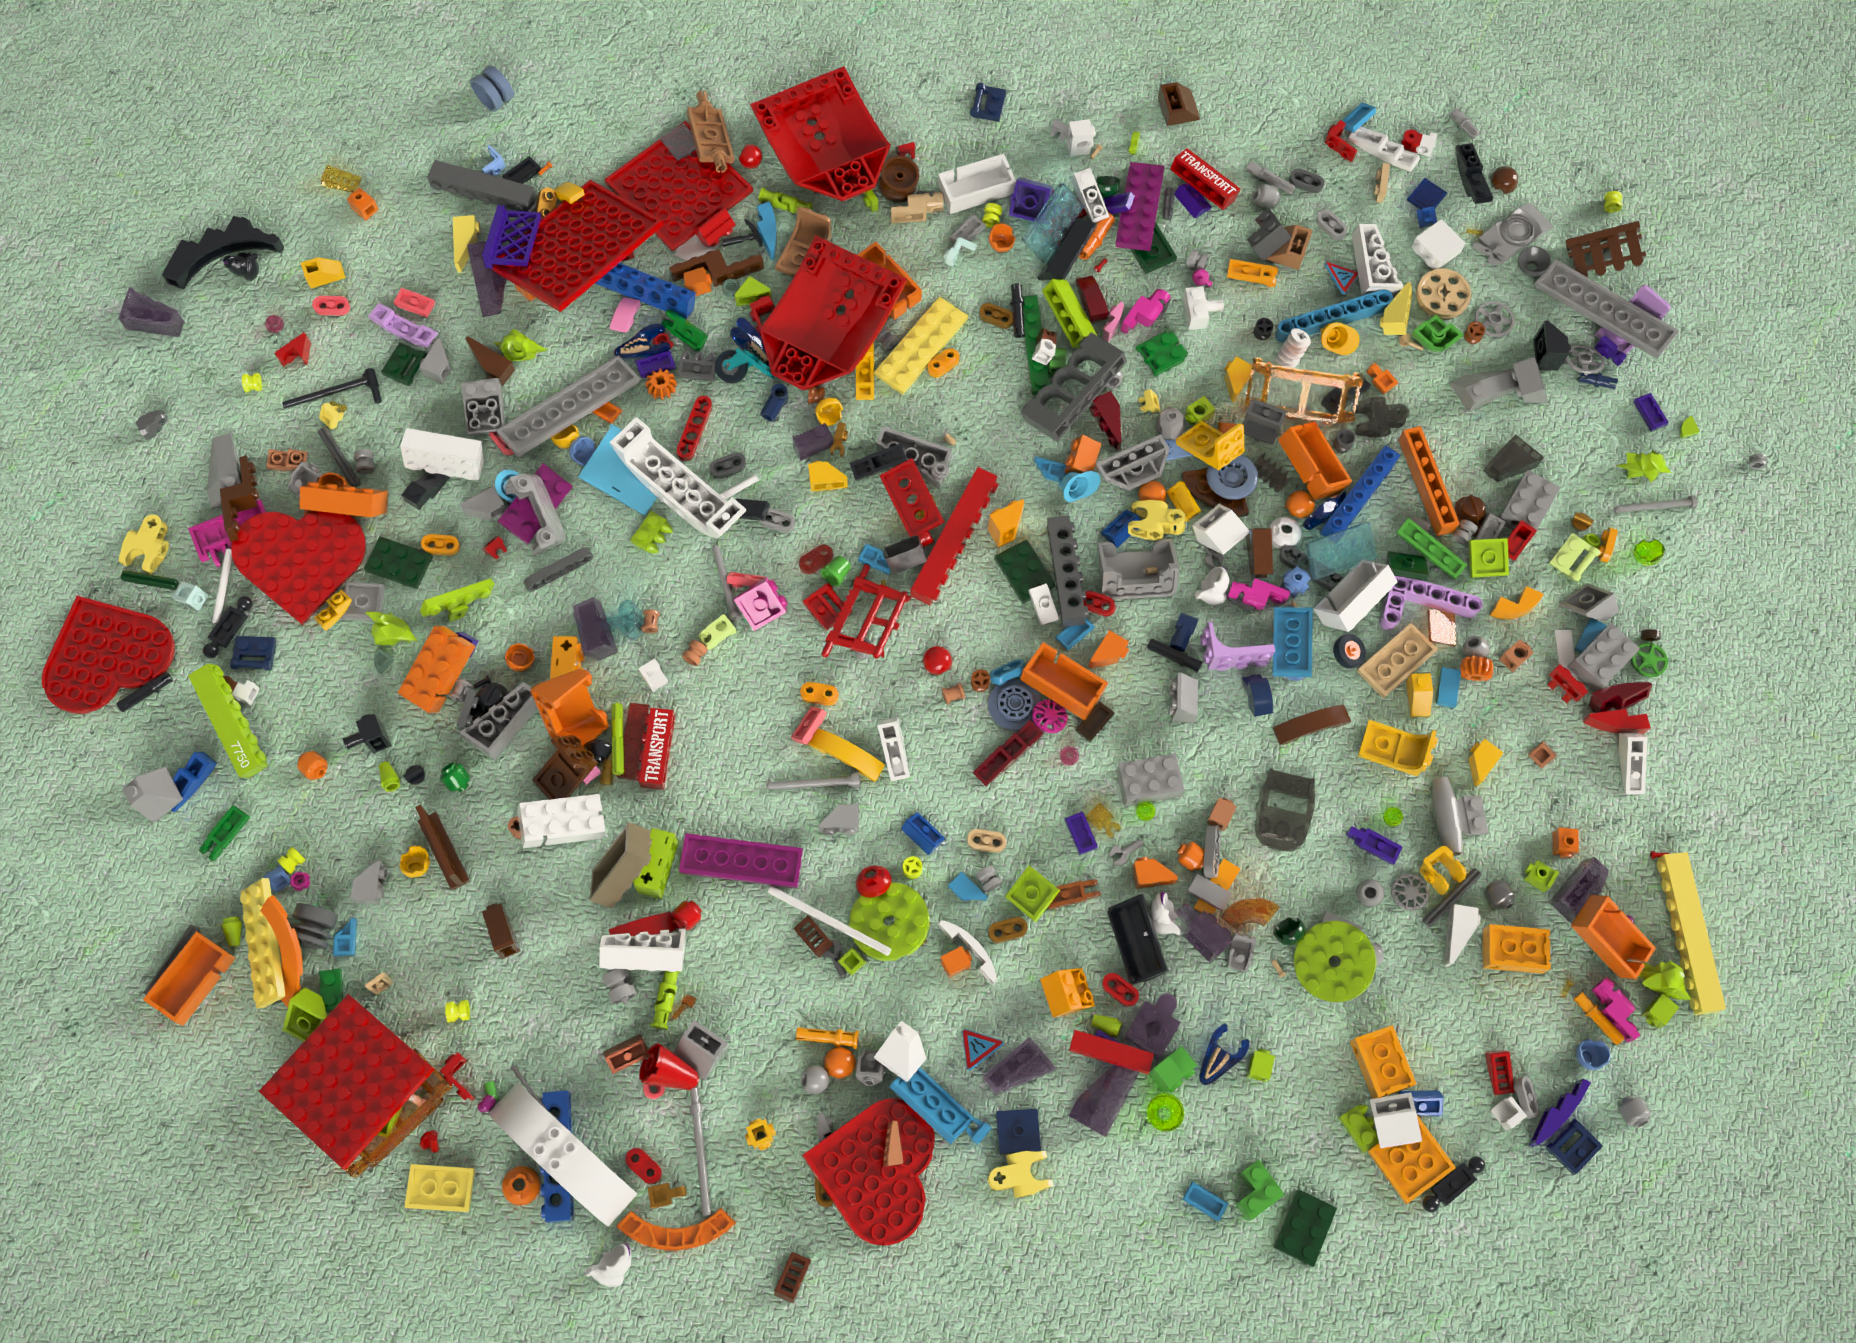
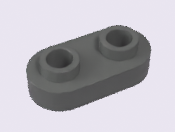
M1303 169L1293 170L1289 178L1290 183L1295 187L1311 193H1319L1324 186V179L1321 176Z
M732 453L716 459L710 464V473L716 479H722L739 473L746 467L745 457L741 453Z

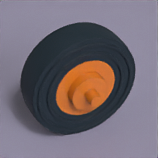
M1346 634L1335 641L1333 653L1335 659L1342 667L1351 669L1360 666L1364 662L1366 649L1359 637L1353 634Z

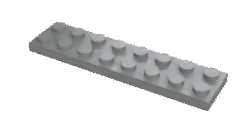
M1556 259L1550 265L1548 271L1535 282L1534 287L1656 359L1662 355L1679 333V330Z
M617 356L497 429V434L514 454L520 457L640 382V378L620 356Z

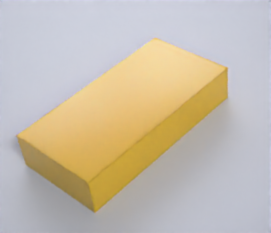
M1179 481L1166 491L1176 509H1180L1185 513L1184 522L1190 521L1202 512L1184 481Z

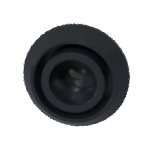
M594 739L586 745L587 750L594 755V759L598 763L606 761L612 753V745L603 740Z

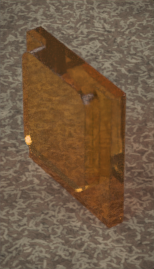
M1428 609L1429 642L1453 647L1457 646L1455 614Z

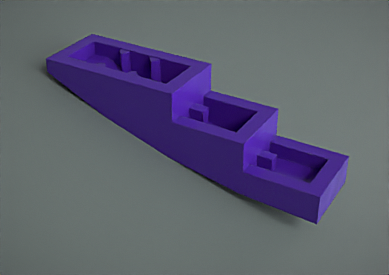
M1584 1078L1576 1081L1571 1094L1568 1092L1562 1094L1555 1108L1549 1107L1545 1109L1529 1145L1531 1147L1540 1145L1567 1121L1582 1101L1591 1082Z

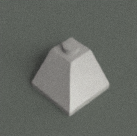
M1588 583L1559 603L1561 607L1602 621H1607L1619 612L1614 593Z
M166 767L136 777L122 789L130 806L152 822H157L183 800Z

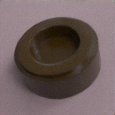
M1654 629L1642 630L1641 639L1645 641H1658L1661 639V631Z

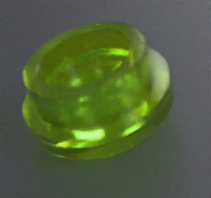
M1141 802L1136 808V815L1142 821H1150L1156 814V809L1150 802Z
M1390 807L1384 812L1383 819L1387 825L1395 827L1402 823L1403 813L1396 807Z

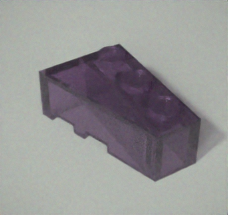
M131 287L128 288L118 318L127 330L180 337L184 320L177 310L159 301L156 302L147 295L136 292Z
M592 597L574 605L573 616L577 623L584 656L600 661L618 653L600 600Z
M1029 1037L983 1076L981 1081L994 1096H997L1052 1074L1057 1068Z

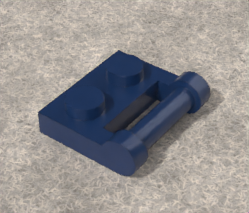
M977 83L975 88L976 95L973 107L970 109V115L975 118L1000 122L1006 89ZM986 94L988 96L985 108L980 110L982 95Z
M236 636L233 657L230 661L231 669L262 668L265 671H271L277 641L275 637ZM241 657H263L265 659L264 661L241 660Z
M1572 1119L1569 1123L1570 1126L1553 1143H1549L1546 1149L1572 1175H1576L1603 1145L1578 1120ZM1575 1132H1578L1581 1136L1563 1153L1560 1148Z

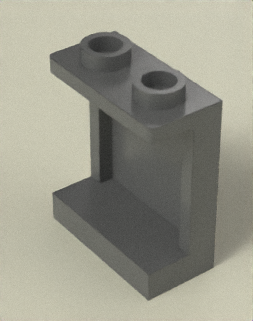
M1252 398L1242 423L1244 425V434L1273 445L1287 411Z

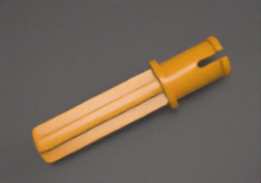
M1583 991L1574 997L1573 1001L1582 1008L1585 1016H1589L1614 1044L1618 1045L1624 1040V1036L1597 1008L1598 1005H1594Z

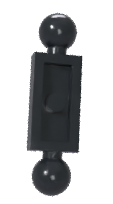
M240 597L237 600L236 609L229 606L208 635L212 643H208L203 647L205 657L215 658L219 653V645L224 648L229 645L248 618L243 612L252 608L253 602L249 597Z
M1474 1156L1469 1160L1468 1167L1464 1163L1459 1164L1431 1188L1435 1195L1426 1196L1423 1199V1208L1429 1213H1434L1439 1209L1440 1202L1444 1206L1450 1204L1477 1180L1473 1173L1484 1171V1160Z

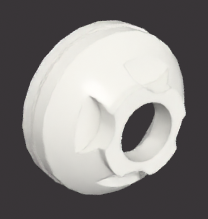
M1279 517L1268 527L1272 530V545L1282 550L1285 546L1295 547L1300 542L1302 535L1301 527L1292 518ZM1288 525L1291 527L1292 532L1286 534L1282 531L1281 527Z

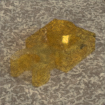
M1101 803L1086 815V819L1098 831L1104 828L1106 835L1111 839L1114 836L1110 831L1111 828H1115L1118 832L1121 830L1118 823L1111 822L1114 816Z

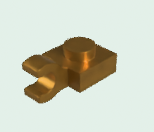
M838 422L834 443L830 448L831 455L834 454L835 450H840V457L844 456L842 444L843 441H847L849 431H846V423Z
M670 1183L647 1187L651 1209L673 1205L672 1198L687 1196L686 1187L684 1186L670 1189Z

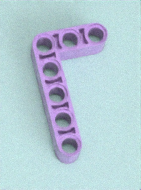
M1395 576L1396 584H1399L1402 588L1394 585L1386 593L1380 617V626L1388 631L1396 627L1401 619L1405 600L1466 618L1475 617L1481 610L1483 603L1479 597L1422 580ZM1413 589H1417L1420 594L1415 593ZM1431 594L1436 595L1438 599L1433 598ZM1450 599L1454 600L1456 604H1453ZM1391 600L1396 601L1398 605L1392 604ZM1387 617L1392 618L1394 622H1390Z

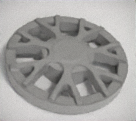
M1404 874L1394 881L1391 895L1394 902L1400 908L1407 911H1416L1427 903L1429 889L1425 881L1419 876ZM1407 878L1409 884L1405 885L1402 879ZM1414 879L1419 881L1417 886L1412 884ZM1396 885L1403 887L1402 891L1395 890ZM1418 888H1424L1425 893H1419ZM1400 895L1405 899L1402 902L1397 899ZM1417 896L1424 900L1422 904L1416 900ZM1413 900V907H1408V901Z

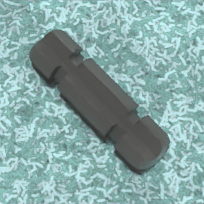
M1167 187L1165 190L1164 220H1171L1173 216L1175 194L1173 187Z

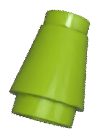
M390 762L380 763L378 767L381 787L386 792L397 790L400 787L401 780Z
M239 917L222 919L223 924H221L228 947L240 946L242 921H240Z
M1095 1014L1091 1026L1101 1030L1110 1037H1118L1123 1022L1118 1021L1119 1018Z

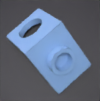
M488 145L489 154L494 160L482 168V171L485 174L497 176L506 167L503 158Z

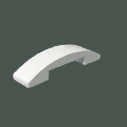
M941 920L938 925L939 929L951 942L956 937H959L983 963L979 972L992 986L996 984L997 978L994 966L979 942L962 928Z

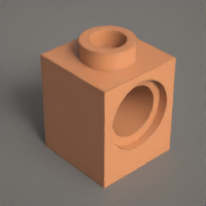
M1520 639L1499 660L1513 673L1534 652L1527 643ZM1514 652L1519 653L1521 658L1517 657Z
M1218 798L1206 823L1219 825L1220 830L1225 831L1237 806L1233 805V802L1229 799Z

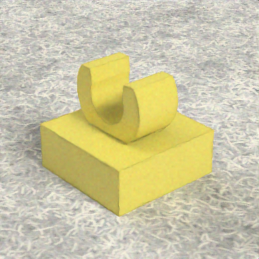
M1151 389L1144 391V397H1140L1138 401L1141 404L1146 403L1140 407V410L1142 412L1150 410L1153 414L1160 412L1158 396Z
M325 403L322 404L319 419L331 430L337 427V423L343 419L344 413H338L337 406Z

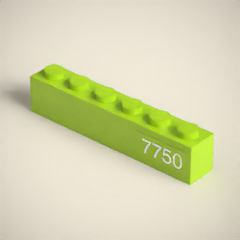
M206 664L189 674L188 677L239 778H250L268 767L266 755L260 750L256 736L249 729V722L243 717L240 711V704L234 699L232 689L223 677L222 669L218 665Z

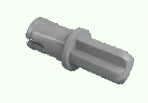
M1459 108L1451 113L1450 117L1459 125L1460 129H1464L1473 139L1479 135L1480 131Z

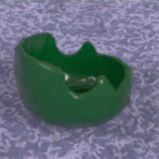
M1099 176L1095 180L1102 197L1114 196L1119 192L1121 183L1119 178Z
M1289 917L1275 927L1273 934L1281 944L1291 946L1303 939L1306 928L1299 918L1295 921Z

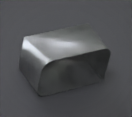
M912 536L884 548L885 551L883 550L884 559L893 575L927 562L924 548L918 536Z

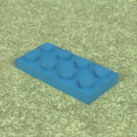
M1274 607L1273 644L1275 653L1273 655V676L1312 677L1313 608Z
M921 1068L915 1072L908 1082L898 1077L889 1086L949 1144H952L975 1119Z

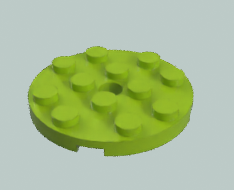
M891 882L889 889L880 896L868 898L861 895L853 905L849 919V927L891 948V952L887 956L853 938L858 948L864 954L880 961H896L898 958L914 953L924 942L930 925L929 912L920 894L913 888L896 882ZM893 917L895 921L892 925L887 926L884 924V919Z
M1326 921L1310 928L1305 932L1303 939L1297 944L1294 954L1295 972L1302 986L1313 996L1334 1003L1346 1002L1361 995L1370 986L1377 965L1376 953L1369 938L1357 927L1342 921ZM1332 956L1340 958L1339 966L1332 967L1330 965Z

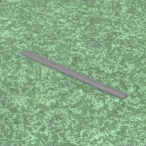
M513 1065L511 1069L519 1078L521 1083L524 1085L527 1091L546 1109L541 1100L529 1086L527 1081L524 1079V1077L521 1075V1073L518 1071L515 1065Z

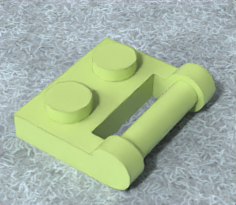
M1572 533L1549 564L1578 583L1582 573L1594 557H1598L1601 552ZM1583 550L1589 552L1574 572L1569 570Z

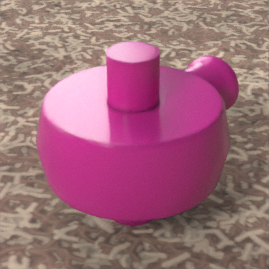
M1205 269L1194 271L1192 280L1196 285L1202 286L1206 284L1208 287L1212 286L1213 282L1209 280V274Z

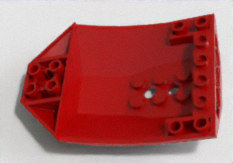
M845 66L750 104L774 153L795 185L840 201L848 200L875 188L891 144L887 141L867 110ZM813 119L817 123L811 126L807 121ZM821 132L824 134V139L817 140L814 135Z
M815 235L789 287L770 316L759 328L772 375L804 391L850 374L874 343L908 279ZM849 290H853V297L846 298V293ZM840 305L846 307V311L842 315L837 314V308Z

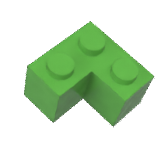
M1181 1046L1158 1064L1149 1073V1076L1163 1094L1168 1090L1172 1093L1183 1084L1182 1078L1188 1080L1196 1073L1193 1069L1198 1065Z
M1259 1159L1238 1174L1251 1191L1235 1203L1247 1221L1253 1220L1285 1195Z

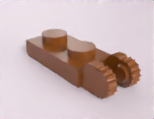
M1097 879L1083 882L1081 880L1056 886L1060 889V892L1047 909L1051 910L1100 897V891L1085 894L1084 888L1097 885Z

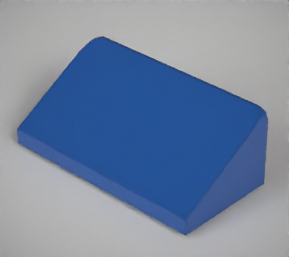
M1125 509L1101 532V535L1118 548L1131 536L1128 533L1129 522L1141 521L1139 515Z
M918 812L907 819L901 827V830L927 855H930L946 839Z
M1439 1090L1399 1091V1094L1411 1092L1418 1116H1443L1444 1096Z

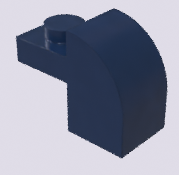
M1260 674L1243 677L1242 685L1248 693V706L1254 717L1272 714L1273 698L1267 678H1262Z

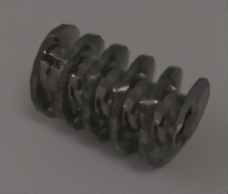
M1263 453L1254 463L1258 472V478L1264 477L1263 482H1269V487H1275L1274 491L1278 493L1289 484L1293 476L1287 478L1289 472L1286 471L1282 474L1283 467L1281 466L1276 469L1277 462L1270 464L1272 458L1270 457L1265 460L1266 453Z

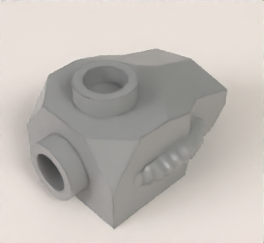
M1173 407L1160 411L1156 423L1159 434L1162 435L1163 439L1176 440L1184 431L1183 414Z
M301 462L290 475L288 488L300 499V486L307 485V482H317L322 475L320 468L312 463Z
M863 1048L862 1054L858 1056L855 1065L856 1077L864 1085L874 1086L884 1080L887 1067L874 1058L878 1051Z

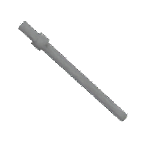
M692 1088L690 1090V1114L693 1115L703 1216H710L711 1207L701 1121L703 1110L702 1104L699 1101L698 1088Z

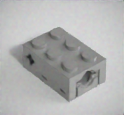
M1527 469L1499 518L1506 521L1504 526L1511 530L1521 520L1538 529L1561 487Z
M1610 623L1567 667L1595 692L1605 687L1640 648L1614 624Z
M1176 753L1119 763L1116 773L1124 807L1181 797L1185 791Z

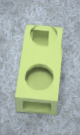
M723 614L708 625L698 635V639L710 650L737 631Z

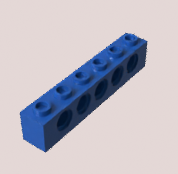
M618 263L595 283L663 311H667V309L673 310L684 319H687L694 310L695 292L622 263Z
M1385 445L1324 525L1320 534L1336 544L1396 465L1401 455Z
M568 1090L543 1092V1098H540L543 1105L550 1113L554 1109H559L560 1115L557 1120L572 1133L571 1093ZM540 1166L541 1175H544V1184H541V1196L545 1197V1205L541 1207L542 1219L545 1218L547 1223L574 1221L573 1196L559 1183L553 1184L552 1176ZM560 1194L562 1201L559 1205L554 1206L552 1198L554 1195Z

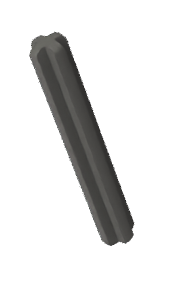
M326 427L319 429L318 434L350 486L355 488L360 486L361 482Z
M1473 868L1466 875L1465 879L1459 882L1423 919V922L1428 927L1433 926L1482 876L1481 872Z
M189 925L145 989V995L155 985L195 932H200L199 928Z

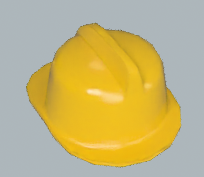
M1335 322L1327 324L1324 328L1320 329L1321 343L1327 350L1340 355H1348L1358 347L1360 341L1359 334L1355 329L1347 325Z

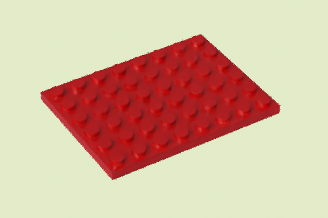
M589 180L580 187L584 190V196L572 204L564 200L540 220L527 266L494 264L491 270L561 312L664 226L662 220L596 182ZM527 230L524 235L531 233V231ZM524 242V243L520 244L519 246H520L521 248H523V247H525V246L528 245V244H527L526 242ZM514 247L508 252L511 254L517 251V249ZM504 253L497 256V258L506 257ZM521 254L515 257V259L523 260L524 256Z

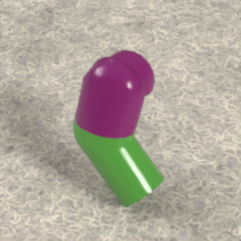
M494 1081L484 1084L486 1096L477 1106L478 1110L482 1113L492 1110L498 1101Z

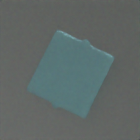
M684 123L660 137V140L677 161L686 155H691V152L696 150L692 133Z

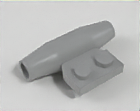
M1438 777L1432 780V803L1440 840L1443 846L1448 847L1453 852L1454 856L1463 853L1462 833L1467 834V836L1486 835L1489 833L1482 797L1463 796L1456 800L1448 777Z

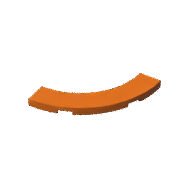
M272 895L267 898L260 911L271 925L279 944L285 997L280 1000L288 1008L290 999L300 992V975L303 973L302 955L296 931L291 929L286 918L288 917L286 911L276 897Z
M720 1208L712 1216L693 1226L664 1228L648 1223L638 1217L633 1211H630L616 1227L625 1235L643 1245L655 1249L677 1251L705 1245L726 1233L736 1222Z

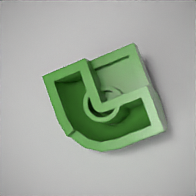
M1437 315L1423 322L1412 332V336L1431 352L1445 351L1464 336L1452 323L1447 325Z

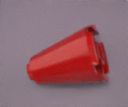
M655 1043L649 1048L647 1053L650 1055L647 1060L643 1059L639 1070V1079L642 1080V1083L682 1090H691L697 1086L699 1076L694 1068L661 1044Z

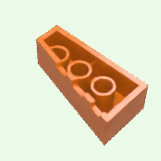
M307 482V485L300 486L299 509L363 517H375L387 513L388 491L355 488L354 486L337 487L336 484H325L324 486L319 485V482Z

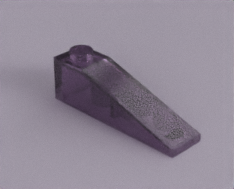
M486 241L467 245L483 317L501 314L504 287L507 281L506 278L492 269L485 268L482 254Z
M1113 1064L1078 1097L1069 1116L1106 1137L1139 1072Z

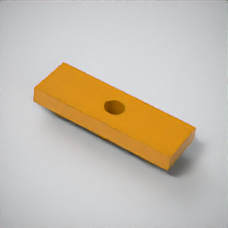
M1223 859L1219 865L1217 878H1211L1210 881L1228 891L1240 868ZM1198 899L1193 908L1211 919L1216 911V908L1201 899Z

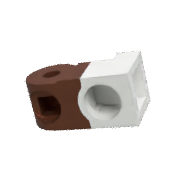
M1045 328L1040 330L1036 339L1037 344L1032 360L1044 365L1049 363L1055 355L1056 333Z
M223 676L226 683L232 689L234 699L251 706L260 688L248 680L243 685L235 682L229 676Z

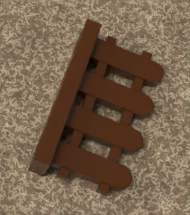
M1639 221L1565 240L1567 251L1571 250L1568 256L1569 258L1573 257L1574 270L1588 277V271L1595 270L1596 275L1603 276L1606 273V267L1613 265L1615 271H1622L1625 267L1624 262L1630 260L1633 266H1641L1643 264V257H1646V252H1641L1639 240L1642 239V234H1637L1640 232ZM1628 243L1630 255L1623 257L1621 245ZM1609 248L1612 260L1604 261L1602 249ZM1591 253L1593 265L1586 266L1584 254Z

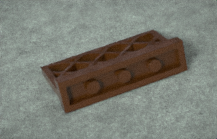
M421 804L416 806L415 808L421 818L418 820V823L450 889L453 891L470 882L438 814L434 812L429 815Z

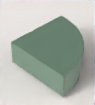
M379 647L375 651V667L382 674L394 659Z

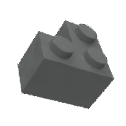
M1269 208L1255 219L1261 228L1252 233L1247 239L1263 261L1292 238Z

